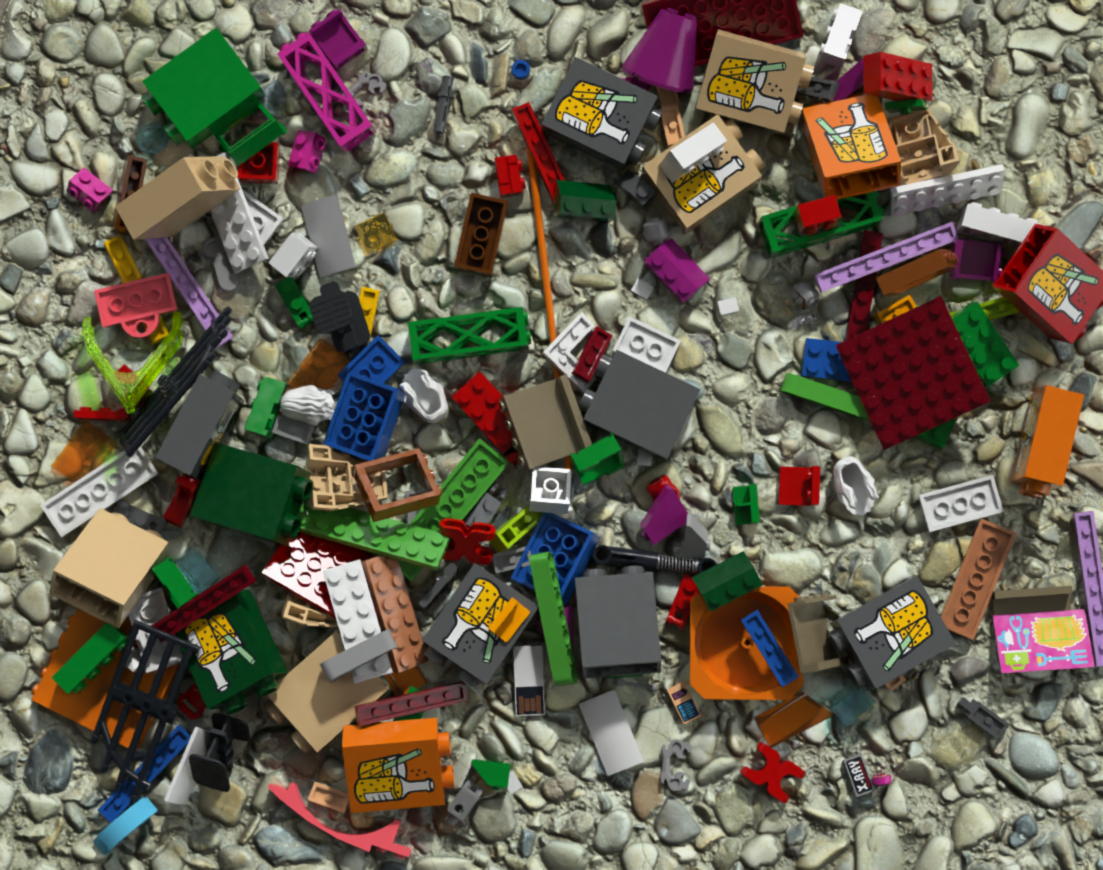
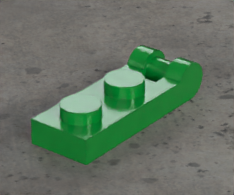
M288 277L275 284L276 289L300 330H304L305 326L310 323L314 324L310 307L293 278ZM306 312L308 316L301 320L300 315Z

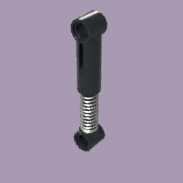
M605 545L597 546L592 553L594 562L599 565L617 567L642 566L644 570L657 571L660 568L663 570L665 568V570L672 569L673 571L674 569L679 572L680 570L682 572L689 571V573L692 572L698 575L704 572L702 565L705 562L710 563L712 567L717 565L716 561L711 558H692L690 560V558L684 559L682 557L680 559V557L677 558L676 556L675 558L673 556L667 557L666 555L663 557V555H659V552ZM599 550L607 552L605 560L597 558L596 553ZM612 555H619L631 557V559L627 560L611 557Z

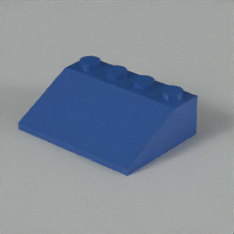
M348 371L323 444L368 461L383 458L401 410L405 393L401 389Z
M543 512L511 579L535 591L530 565L521 566L523 563L529 562L527 556L529 550L531 555L551 552L555 562L562 602L564 606H567L576 588L575 578L582 576L600 537L594 532L556 514Z

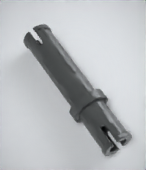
M442 76L433 129L435 133L445 134L450 99L453 97L451 93L454 77Z

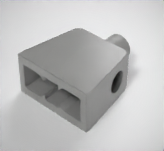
M468 779L447 808L449 814L446 816L445 821L452 826L459 819L463 821L484 790Z

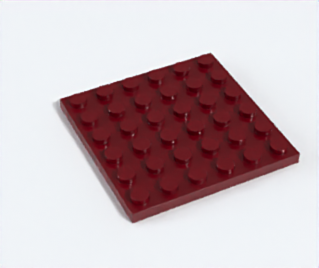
M942 296L835 345L883 450L991 402Z

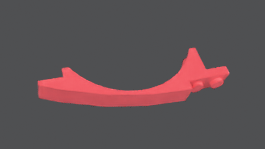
M292 782L289 784L288 789L273 783L269 784L268 788L281 801L305 820L335 838L367 852H370L372 845L376 846L375 850L386 853L387 850L394 852L393 856L400 859H405V856L410 857L412 848L394 842L402 820L396 818L383 828L369 833H343L329 828L311 814L302 800L298 784Z

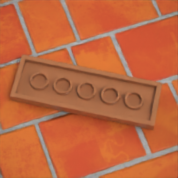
M982 518L979 519L940 615L949 631L974 640L1017 533Z
M382 555L362 561V567L381 630L383 632L389 629L397 645L396 649L388 652L394 673H400L428 662V657L424 655L426 650L399 561Z

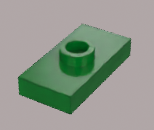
M922 98L890 101L885 103V110L889 113L911 114L912 111L927 110V103Z

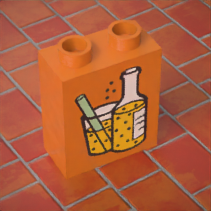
M857 93L844 100L830 103L820 101L812 104L810 107L802 108L803 135L824 197L835 195L836 199H842L901 186V160L879 97Z
M1048 385L1031 394L1010 481L1020 485L1019 494L1042 499V495L1049 496L1051 490L1063 486L1084 394Z
M437 717L379 722L363 726H343L342 752L351 813L445 805V789L455 788L453 765H442V756H451L449 732L439 733Z

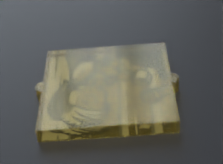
M385 212L355 225V229L360 237L359 241L363 243L367 254L398 241L392 229L393 225L389 223Z

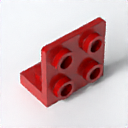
M781 466L779 470V505L818 506L820 497V466Z

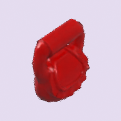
M661 475L647 485L646 490L652 497L653 503L666 484L674 490L680 500L678 488L671 483L667 475Z
M193 684L187 692L179 697L177 702L178 709L192 720L199 718L205 708H207L197 684ZM186 699L197 710V713L195 714L183 700Z

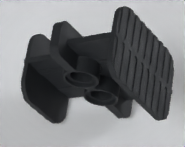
M334 281L320 287L321 295L313 298L309 305L317 331L322 334L330 333L334 347L340 352H346L365 345L370 339V331L357 294L352 291H341L339 284Z
M213 713L211 716L213 728H209L207 732L208 753L206 757L191 754L189 756V763L193 780L197 784L228 792L230 790V783L227 771L230 772L233 768L232 758L234 750L231 749L232 740L234 738L248 741L250 739L248 724L241 719Z

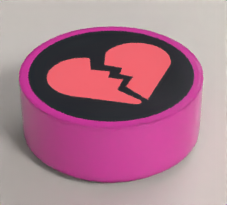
M890 774L871 776L873 785H886L892 782Z

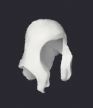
M420 368L412 369L408 374H405L403 383L400 384V388L405 393V404L428 423L434 424L444 418L448 411V403L440 381L435 377H430L426 370Z
M314 385L289 390L281 398V412L287 418L316 426L320 421L332 419L335 412L333 410L335 404L332 398L334 391L331 389H320Z
M850 456L839 460L833 469L838 501L843 503L847 510H850L854 515L858 514L861 516L870 512L871 507L874 506V500L879 499L875 489L874 478L858 459Z

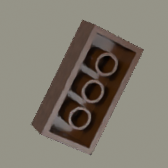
M476 193L470 194L454 265L455 270L489 278L493 277L509 206L508 200Z

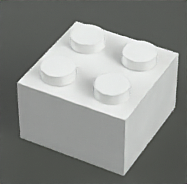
M291 233L269 261V264L285 277H299L305 270L304 265L307 261H312L317 253L315 251L318 247L301 233Z
M547 467L533 468L529 511L568 514L571 470Z

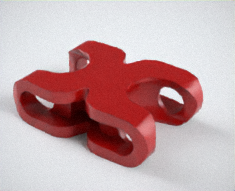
M445 518L440 521V533L454 540L449 542L443 559L458 561L465 555L467 561L473 564L487 565L492 562V550L480 545L479 542L490 541L494 538L495 527L493 525L474 522L468 528L465 522L460 519Z
M759 742L757 750L764 755L766 760L765 766L757 771L744 766L740 769V773L757 785L767 782V792L781 802L787 803L789 796L781 789V779L789 774L802 779L805 777L806 772L791 761L785 760L779 763V753L765 743Z

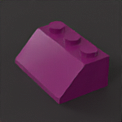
M672 238L659 246L644 260V265L682 305L710 280Z

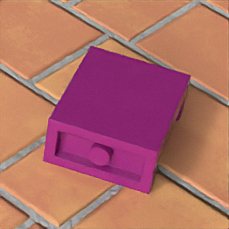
M340 9L329 12L326 15L327 18L321 22H315L309 30L313 39L336 70H339L367 50L365 42L358 36Z
M953 238L952 252L956 254L959 262L956 263L958 268L949 271V277L953 279L988 280L995 283L1001 274L999 262L1004 256L1002 245L999 242Z

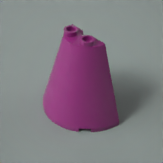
M667 8V10L661 9L623 63L622 70L631 76L637 74L638 78H640L639 80L654 86L682 93L684 89H687L686 92L691 93L694 89L696 17L685 13V16L677 15L678 11Z

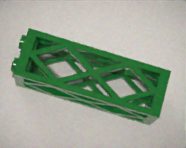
M877 191L837 199L838 206L860 212L850 223L839 220L836 225L843 227L836 226L829 229L830 231L813 236L806 235L805 233L803 237L780 232L790 220L796 221L794 211L797 206L761 216L758 225L769 259L879 226L883 220L884 211L882 206H878L876 200L878 199ZM846 201H849V202L861 204L863 207L857 206V205H853V204H849V203H845V202H846ZM865 214L867 219L858 222ZM780 222L773 230L772 224ZM776 236L782 237V238H786V239H790V240H794V241L792 242V241L784 240V239H781V238H777Z
M523 307L408 322L413 362L415 365L528 350V345L531 344L530 330L526 331L525 326H529L528 314L523 312ZM513 318H514V319H515V323H513V322H511V321H508V320H506V319H513ZM477 323L468 331L457 327L460 325ZM491 323L510 330L495 343L477 335ZM427 330L419 336L418 331ZM442 330L459 336L446 349L435 346L428 341ZM517 336L516 342H510L513 338ZM469 341L480 345L479 347L460 349ZM421 348L432 353L421 354Z

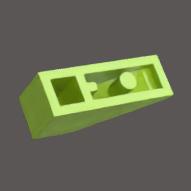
M527 505L495 530V536L489 541L497 553L507 550L539 522L543 512L529 511V505Z

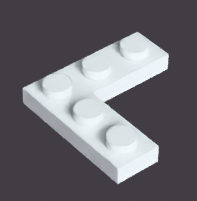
M582 312L554 339L542 354L563 375L567 374L569 381L581 393H584L596 378L592 376L590 382L585 383L571 373L578 360L570 353L595 326Z

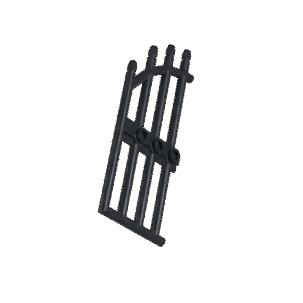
M229 306L216 319L211 320V325L174 369L168 375L162 374L158 378L157 384L159 385L123 429L116 432V436L128 457H131L195 383L199 374H202L210 365V362L215 359L216 354L214 350L222 342V339L227 336L228 331L225 328L232 320L229 316L232 309Z
M136 619L133 622L93 731L94 734L91 737V743L96 744L101 734L107 750L100 772L106 773L112 760L120 770L114 790L120 791L122 789L126 776L136 783L130 798V803L132 804L138 801L142 788L148 790L151 785L146 780L148 771L166 723L172 725L177 715L179 706L175 705L174 701L192 653L199 654L201 646ZM142 630L150 635L132 684L129 686L120 682L138 631ZM159 637L168 642L150 691L146 693L139 690L138 687L156 638ZM175 645L185 648V652L167 701L156 697L173 648ZM114 700L124 706L111 738L106 719ZM133 708L142 713L123 761L116 752V747L130 709ZM150 715L159 719L140 774L137 775L129 767Z

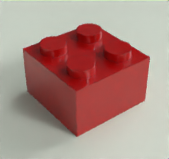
M271 142L238 166L237 178L240 183L278 184L279 143Z
M835 195L797 205L794 211L800 234L806 233V235L817 233V230L820 228L825 230L835 228L842 217Z

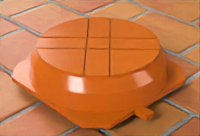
M760 586L712 612L708 611L699 592L690 600V685L703 699L790 700L803 687V674L800 671L788 603H793L794 598L799 596L790 587ZM756 610L759 611L799 676L783 687L779 684L740 621Z

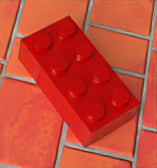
M884 52L863 56L864 94L894 101L922 98L926 103L933 101L932 64Z
M479 371L452 396V400L497 449L505 455L513 448L511 440L513 437L511 431H508L506 428L505 414L499 408V398L502 395Z

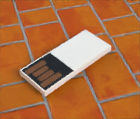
M542 645L513 646L516 716L545 715Z

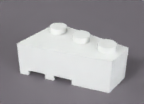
M840 4L839 9H834L831 17L834 20L833 26H828L825 37L828 38L826 44L822 43L818 53L822 55L820 61L842 68L862 11Z
M713 122L671 149L659 166L669 180L674 183L683 175L694 170L697 165H702L708 161L712 154L716 156L723 151V145L727 140Z

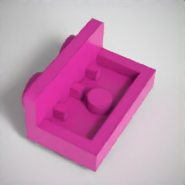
M298 130L288 166L316 174L326 138L316 132Z
M84 167L69 180L66 190L71 197L76 198L94 213L98 212L100 205L113 192L110 187Z

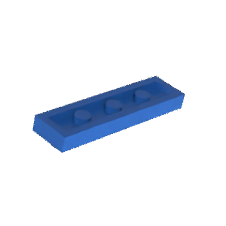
M758 610L740 620L781 687L799 677Z

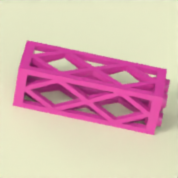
M309 32L299 34L290 45L289 43L285 44L279 49L278 56L345 153L377 132ZM315 49L319 56L312 54L310 52ZM305 60L321 67L322 86L306 79ZM331 74L346 96L332 91ZM309 90L322 95L323 111ZM332 100L349 107L350 127L333 119ZM358 114H359V116L361 117V119L364 121V122H362L360 125H359V120H358ZM335 129L346 134L340 137Z

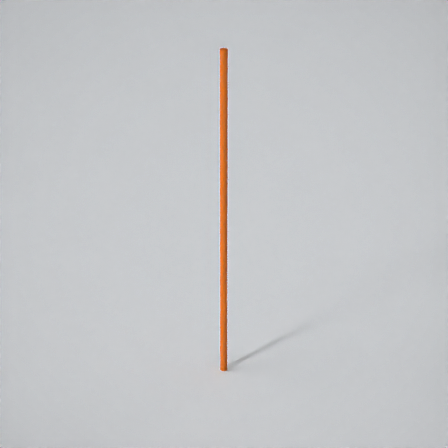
M526 145L549 341L551 344L557 335L537 169ZM552 364L554 379L561 376V372ZM571 456L564 457L565 469L573 470Z

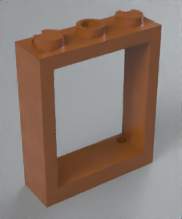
M938 249L876 279L884 296H896L958 268L956 263L959 261L954 252L951 253V250Z
M420 448L354 466V479L373 522L439 505L442 491L440 486L436 485L434 473L432 470H429L427 457L425 454H422ZM416 462L429 492L380 505L367 475Z

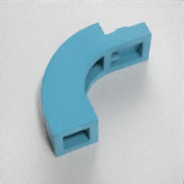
M144 796L99 833L93 842L106 856L129 834L149 820L158 810Z

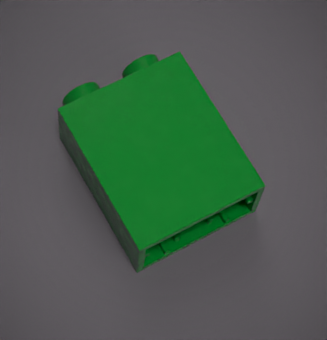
M217 28L211 30L142 81L149 91L141 97L154 116L163 110L171 120L170 123L163 127L177 146L186 140L192 149L212 136V129L255 98H258L260 101L265 97L261 86Z

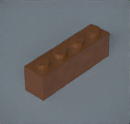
M128 155L125 158L116 205L143 187L148 159ZM115 208L110 232L130 236L127 227Z

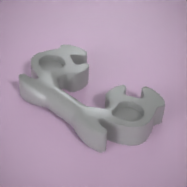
M364 71L360 74L357 82L349 89V92L354 97L362 86L369 85L368 90L371 94L375 95L374 90L380 88V93L382 94L386 90V83L382 81L379 74H371L365 77L367 71ZM356 99L358 105L363 107V102L359 99ZM344 105V111L349 114V107Z
M674 739L669 744L667 750L665 745L661 748L663 760L660 782L664 784L666 779L669 788L673 791L686 790L689 787L690 780L682 781L681 776L685 775L683 772H676L674 776L671 775L670 758L672 754H675L680 759L685 758L682 752L684 749L691 752V746L689 742Z

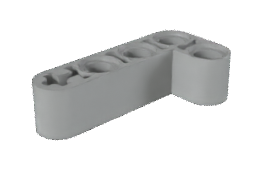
M388 629L322 662L320 666L328 682L332 683L344 677L345 674L396 649L397 645Z

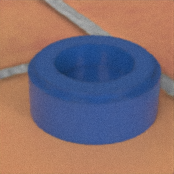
M524 60L514 62L511 68L512 75L518 80L526 79L530 74L529 64Z

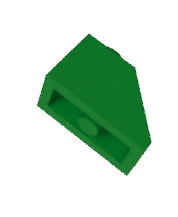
M472 759L471 764L489 786H492V790L504 791V787L508 788L510 763Z

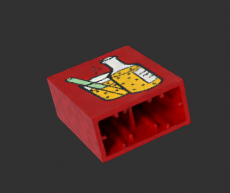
M1034 224L992 286L1051 339L1073 344L1074 341L1080 339L1085 334L1087 322L1095 310L1103 306V270L1059 229L1040 224Z

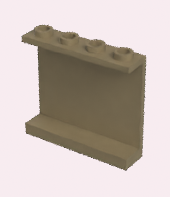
M567 374L499 398V408L506 417V428L508 431H511L513 437L511 439L514 449H517L519 464L522 468L524 467L525 471L569 456L570 453L575 454L592 445Z
M1072 586L993 591V615L1071 610L1070 594L1073 593ZM996 641L997 661H999V654Z
M829 592L794 598L793 603H788L801 674L850 664L848 656L834 658L832 645L828 638L829 630L823 601L837 599L836 595L829 596Z

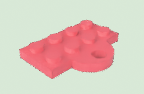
M169 273L94 290L102 328L121 324L125 332L135 338L151 336L159 326L161 314L178 311ZM141 323H146L147 330L144 333H139L137 330L138 325Z

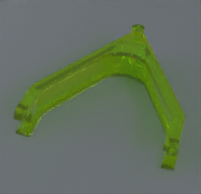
M181 311L173 312L171 331L144 366L131 373H120L112 368L94 341V326L91 324L92 316L83 317L82 338L85 341L86 351L127 413L135 411L136 404L182 345L184 320L181 319Z

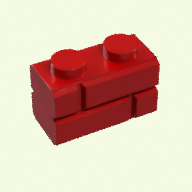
M516 154L495 157L500 198L523 195L522 189H526L525 179L520 178L519 172L523 170L522 160H518Z

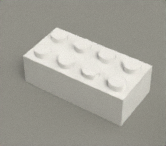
M971 202L961 211L956 232L990 242H999L1003 246L1018 249L1034 224L1040 223H1037L1038 220L1033 218L1022 219L1019 218L1018 214L1000 213L1001 210L990 207L986 209L982 208V205L979 203Z

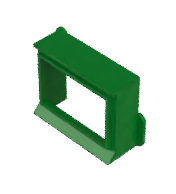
M255 98L212 129L211 132L220 144L219 150L222 153H228L236 165L239 166L275 139L285 135L287 130L280 122L273 118L258 98ZM260 109L268 121L230 147L221 135Z
M612 433L610 438L607 436L580 450L577 454L570 453L574 469L584 486L604 475L610 476L625 467L621 448Z
M171 557L152 568L171 595L170 599L177 609L199 595L194 593Z

